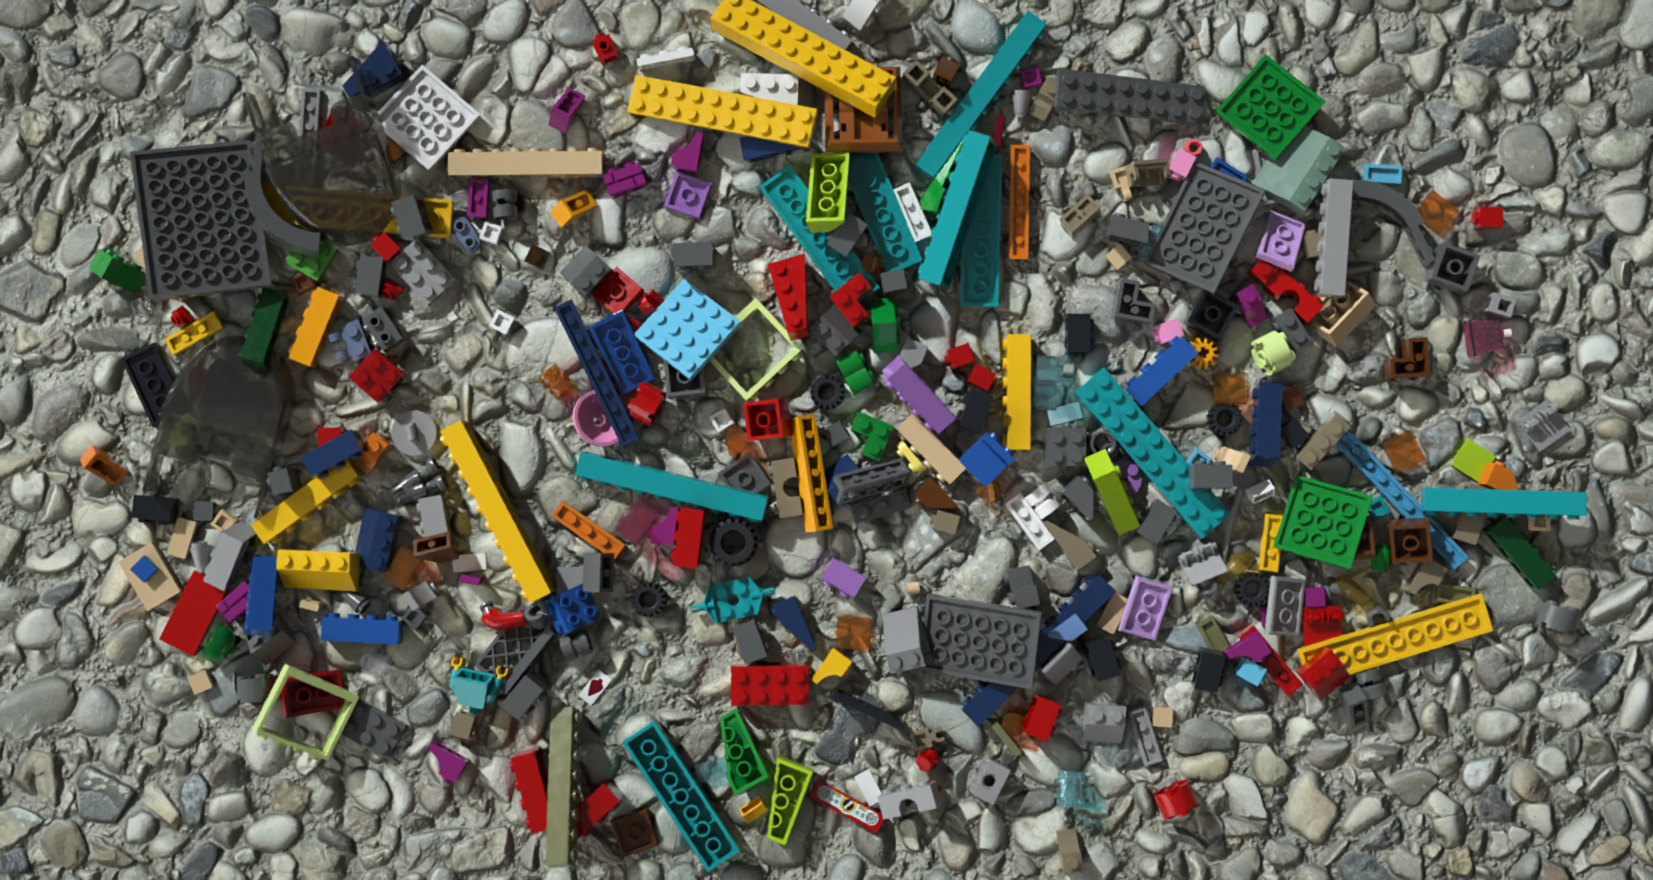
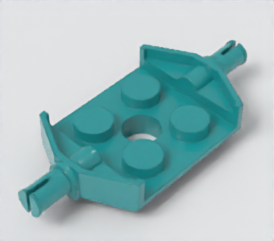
M750 576L709 585L704 602L691 605V609H694L692 613L706 611L716 624L757 615L762 598L775 595L774 587L760 589ZM731 594H735L739 598V602L736 605H731L728 602V597Z

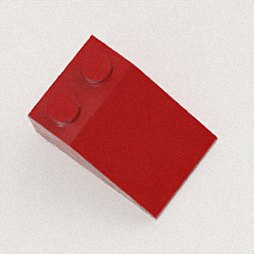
M340 669L309 673L343 688ZM288 676L279 694L282 716L285 718L342 708L345 702L344 698L292 676Z

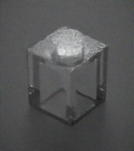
M366 652L360 660L361 672L380 676L388 675L392 655Z

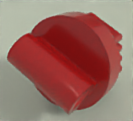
M651 289L649 292H645L636 304L639 310L647 316L651 315L665 299Z
M930 747L923 749L919 753L916 764L921 771L928 773L939 765L941 758L935 749Z

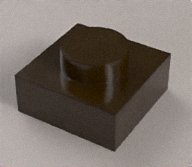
M532 244L524 261L543 270L550 252Z

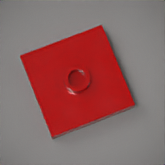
M616 266L592 296L613 314L620 310L626 313L645 290Z

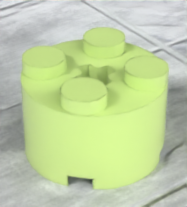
M1272 331L1251 342V345H1254V349L1251 350L1254 361L1260 369L1264 368L1267 371L1265 374L1268 376L1290 366L1292 361L1296 359L1294 352L1286 343L1287 337L1283 332Z

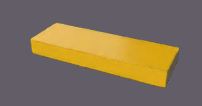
M213 311L164 340L173 356H177L225 329V326L218 313Z
M1264 513L1258 571L1279 572L1281 550L1275 549L1273 546L1281 524L1282 515Z

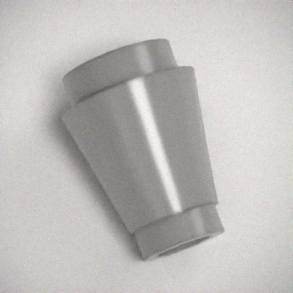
M1015 90L1013 103L1016 118H1026L1031 100L1029 90Z
M207 541L191 543L190 551L196 570H204L209 564L210 545H207Z

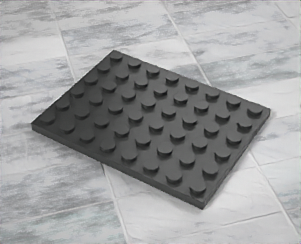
M251 140L130 152L150 301L272 287L264 230L254 218L246 198L244 171H249L250 160H254L251 153Z

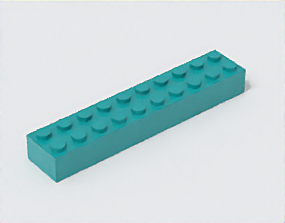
M1105 367L1101 368L1072 393L1101 428L1114 436L1116 445L1138 467L1140 473L1166 503L1177 510L1176 514L1197 538L1202 539L1231 514L1210 489H1189V464Z

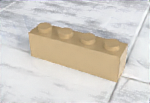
M914 413L896 428L898 431L896 435L903 442L907 441L911 445L909 449L916 456L920 454L925 459L923 461L925 466L929 470L933 468L938 473L936 477L943 484L945 482L951 484L966 469Z

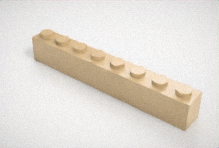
M533 148L530 149V152H523L522 149H511V152H504L503 149H492V152H485L483 149H473V152L455 149L454 152H448V176L452 179L603 177L604 154L598 148H588L587 151H580L579 148H569L568 151H561L558 148L542 151V149Z

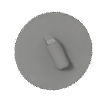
M409 410L396 418L392 425L391 436L394 445L399 451L406 455L418 456L432 448L436 440L437 430L434 421L428 414L419 410Z

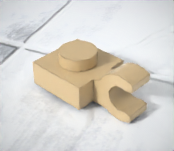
M1126 166L1109 171L1114 190L1120 189L1123 202L1129 201L1132 198L1125 170Z

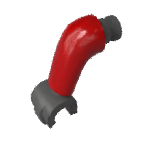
M486 601L480 605V610L483 614L481 620L491 630L514 629L526 626L528 622L535 629H543L549 621L548 616L539 613L537 616H534L537 612L541 611L537 602L529 605L525 612L515 613L501 612L500 609L494 607L492 601Z

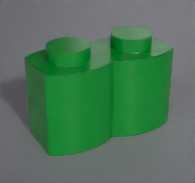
M854 351L835 361L853 395L874 385L873 380H875V377L870 369L866 370L864 366L866 360L862 353L858 354L857 351Z

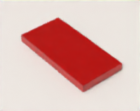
M197 570L193 571L159 640L191 656H196L218 612L216 605L225 598L230 589L229 587L222 591L204 582L205 574Z

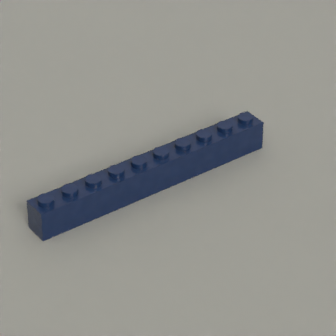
M1092 574L1085 581L1086 585L1082 589L1078 588L1072 593L1071 596L1073 598L1068 603L1065 601L1058 607L1059 612L1055 616L1050 615L1044 621L1045 626L1040 629L1035 671L1066 641L1049 638L1047 636L1049 632L1074 614H1077L1084 624L1116 592L1101 575L1096 574L1094 576ZM982 682L975 689L976 693L972 697L968 696L963 700L961 710L979 727L1018 687L993 682Z

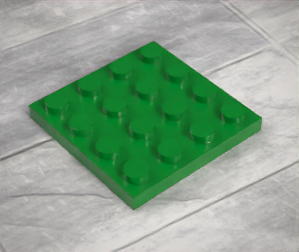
M1265 54L1216 110L1215 114L1275 161L1326 101Z
M1296 475L1273 548L1351 571L1373 496Z

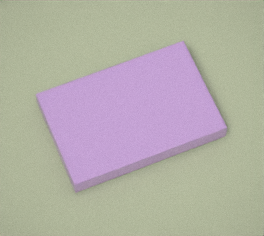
M1270 210L1256 258L1292 272L1296 264L1306 224Z
M1136 575L1118 630L1156 641L1173 586Z

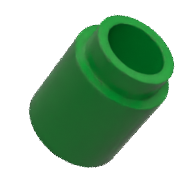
M1376 544L1375 559H1371L1370 562L1372 571L1388 572L1392 555L1388 545Z

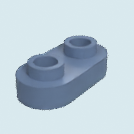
M464 217L455 218L452 221L451 230L461 247L468 253L477 252L481 247V240L471 223ZM459 223H463L462 229L457 228ZM472 239L473 244L468 246L467 241Z

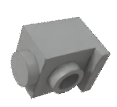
M1495 292L1488 294L1482 313L1491 314L1503 319L1511 318L1516 312L1517 306L1515 303L1517 299Z

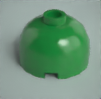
M216 623L214 626L216 629L214 633H210L202 651L204 654L200 657L211 662H221L228 655L233 656L237 645L234 644V632L227 626Z

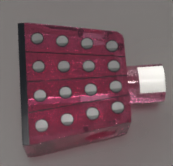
M1467 320L1462 322L1467 358L1503 348V340L1512 338L1511 329L1509 327L1501 328L1500 321Z

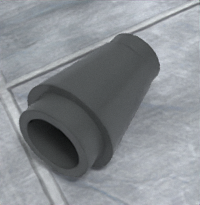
M343 591L341 595L356 613H365L371 605L367 596L356 591Z

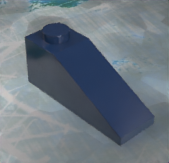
M795 595L773 603L774 608L771 611L775 620L779 619L780 623L812 651L816 650L815 643Z

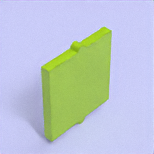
M1467 438L1460 450H1457V455L1450 465L1478 482L1486 463H1493L1496 456Z

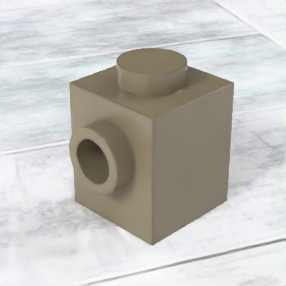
M462 710L457 711L449 735H453L454 739L459 741L469 740L472 735L475 736L478 729V724H476L478 715Z

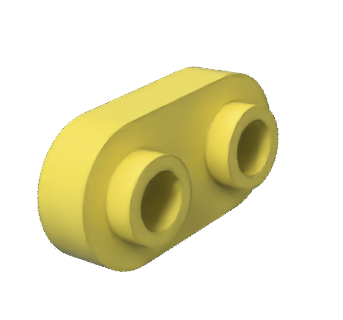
M901 440L896 445L898 448L895 450L902 459L906 458L910 462L908 467L914 474L917 472L922 474L926 468Z

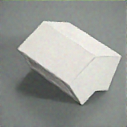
M1264 480L1245 488L1248 499L1253 504L1275 495V488L1270 480Z

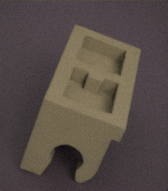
M1168 158L1133 161L1125 167L1129 187L1162 185L1165 183V178H1169L1170 175Z
M1087 194L1059 219L1061 227L1065 228L1073 239L1101 214V207Z

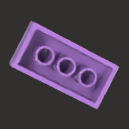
M899 355L882 370L885 375L883 377L886 381L885 383L892 391L897 390L898 397L905 404L910 403L909 407L918 418L922 416L921 419L931 432L935 430L939 434L956 419L943 401Z

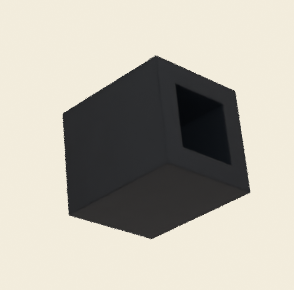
M1291 418L1281 425V438L1289 448H1300L1306 443L1305 440L1310 437L1297 418Z

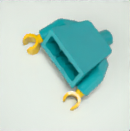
M454 657L451 661L455 668L452 670L450 688L460 705L468 706L471 714H479L481 709H484L487 704L492 703L498 696L504 682L502 679L504 676L509 675L510 668H506L505 674L501 672L503 665L498 666L496 669L498 676L495 678V674L462 668L466 665V658L461 657L459 664V657Z

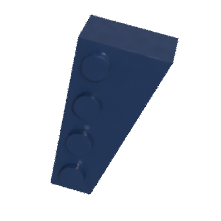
M1259 382L1252 390L1254 402L1251 409L1252 422L1248 455H1251L1247 463L1248 466L1270 468L1280 458L1283 384Z

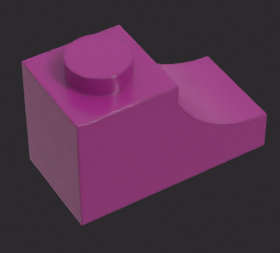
M568 88L552 108L548 125L566 133L574 123V119L585 100V95Z
M695 132V136L688 146L682 149L677 148L676 153H673L671 165H674L675 171L698 174L704 142L703 133Z
M1253 284L1231 295L1236 305L1239 306L1238 309L1250 329L1268 319L1262 306L1263 300Z
M670 507L667 517L661 523L653 524L652 528L649 527L648 539H651L652 544L675 546L673 537L674 531L677 530L676 514L680 507Z
M1257 631L1250 633L1222 650L1226 658L1247 656L1251 661H1257L1258 663L1268 658L1267 655L1271 653L1261 634Z
M438 741L432 743L429 749L439 762L440 770L438 774L442 776L441 778L448 783L457 782L470 759Z

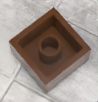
M1430 517L1393 519L1389 521L1392 563L1433 561Z

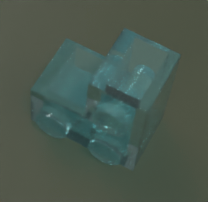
M1037 355L1034 369L1033 409L1056 411L1057 403H1061L1062 392H1060V389L1064 388V377L1061 376H1063L1064 366L1060 365V357Z

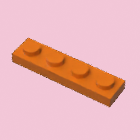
M565 501L560 503L552 515L554 519L601 552L614 553V560L626 545Z

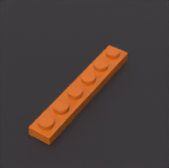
M1030 145L1010 146L1008 260H1028Z

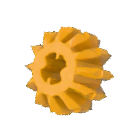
M1198 337L1195 339V342H1190L1199 352L1205 351L1206 353L1203 356L1197 354L1190 362L1191 366L1196 364V369H1201L1202 366L1204 369H1208L1209 364H1215L1213 359H1217L1219 355L1214 354L1218 347H1211L1214 341L1208 343L1207 337H1204L1202 341Z

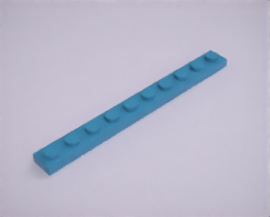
M1348 429L1335 445L1404 519L1430 517L1433 550L1452 570L1457 569L1468 558V555L1430 515H1426V511H1420V504Z

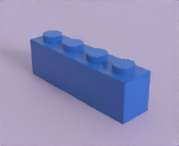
M1176 335L1168 343L1170 347L1166 351L1161 349L1154 356L1156 360L1152 364L1149 362L1140 369L1142 373L1137 378L1133 376L1126 383L1128 385L1126 391L1141 406L1199 353L1183 335L1180 337Z
M255 554L252 557L244 634L269 636L270 632L275 630L276 619H273V612H276L277 600H274L275 593H278L279 582H276V575H279L277 571V557Z
M328 613V616L322 617L321 640L398 645L403 640L404 621L398 620V616H386V619H379V615H367V618H360V614H348V617H342L340 613Z

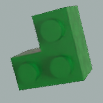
M99 249L88 268L100 278L134 294L137 293L146 277V273L141 270L142 266L132 261L130 264L124 262L125 258L110 249H107V251Z
M893 298L870 299L874 353L897 352V344H900V332H896V329H900L898 306L894 305Z
M858 411L851 430L868 437L861 455L879 462L894 425Z

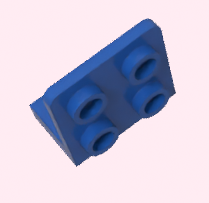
M985 432L959 459L960 463L984 486L989 485L1007 465H1010L1015 460L1012 457L1014 453L1007 446L1003 448L998 443L1000 439L992 432L990 434Z
M583 584L545 600L546 611L551 615L554 621V629L560 636L600 617L590 592L583 591Z

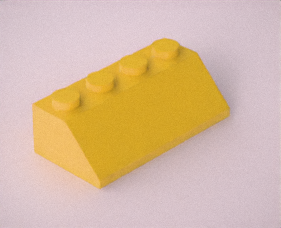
M295 549L277 550V571L285 588L358 591L360 553Z

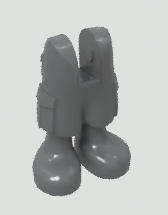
M435 458L427 459L425 470L422 472L414 470L390 488L392 494L402 489L406 493V495L396 499L398 505L424 498L429 495V490L439 488L441 491L449 489V484L444 474H440L433 480L423 483V480L442 472V468Z

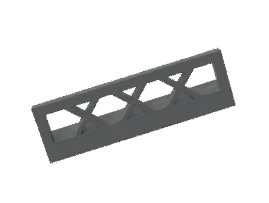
M902 458L835 475L833 481L839 489L836 501L838 504H843L905 487L910 471Z

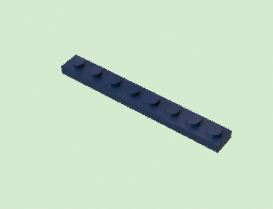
M573 299L554 307L621 446L623 447L640 439Z

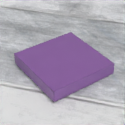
M676 171L664 208L700 220L713 184Z

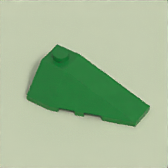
M962 142L927 188L925 195L921 196L920 209L924 212L937 215L939 209H942L944 204L943 196L945 191L949 189V178L951 173L955 171L957 165L955 164L956 157L963 148Z
M736 708L720 717L722 740L724 741L725 748L724 757L727 765L726 774L734 795L737 796L759 789L773 781L774 776L738 709Z

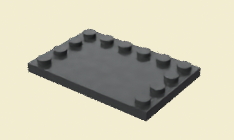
M1194 161L1143 262L1144 265L1215 295L1265 194V190Z
M928 593L926 595L923 625L934 662L920 667L918 670L1033 689L1042 612Z

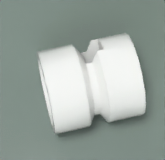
M1045 483L1025 496L1029 505L1035 506L1034 511L1040 519H1043L1061 505L1055 496H1050L1051 491Z

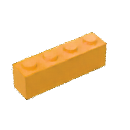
M317 287L312 292L310 297L311 304L304 311V321L302 326L300 325L296 331L297 338L295 343H292L288 353L290 355L288 358L313 368L316 367L344 297Z

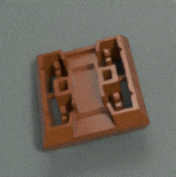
M901 66L878 67L895 76L896 81L895 89L892 92L893 108H888L887 100L876 118L839 99V108H833V95L825 91V152L881 153L903 151ZM833 113H839L840 139H834ZM888 113H893V139H888Z

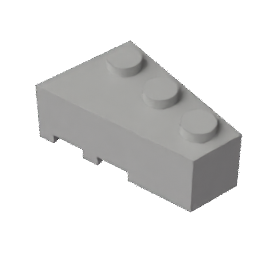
M239 520L219 533L217 536L218 544L210 555L212 557L211 562L204 570L206 574L204 582L222 591L233 585L243 565L241 561L245 551L249 552L251 546H249L251 539L254 536H258L250 525Z

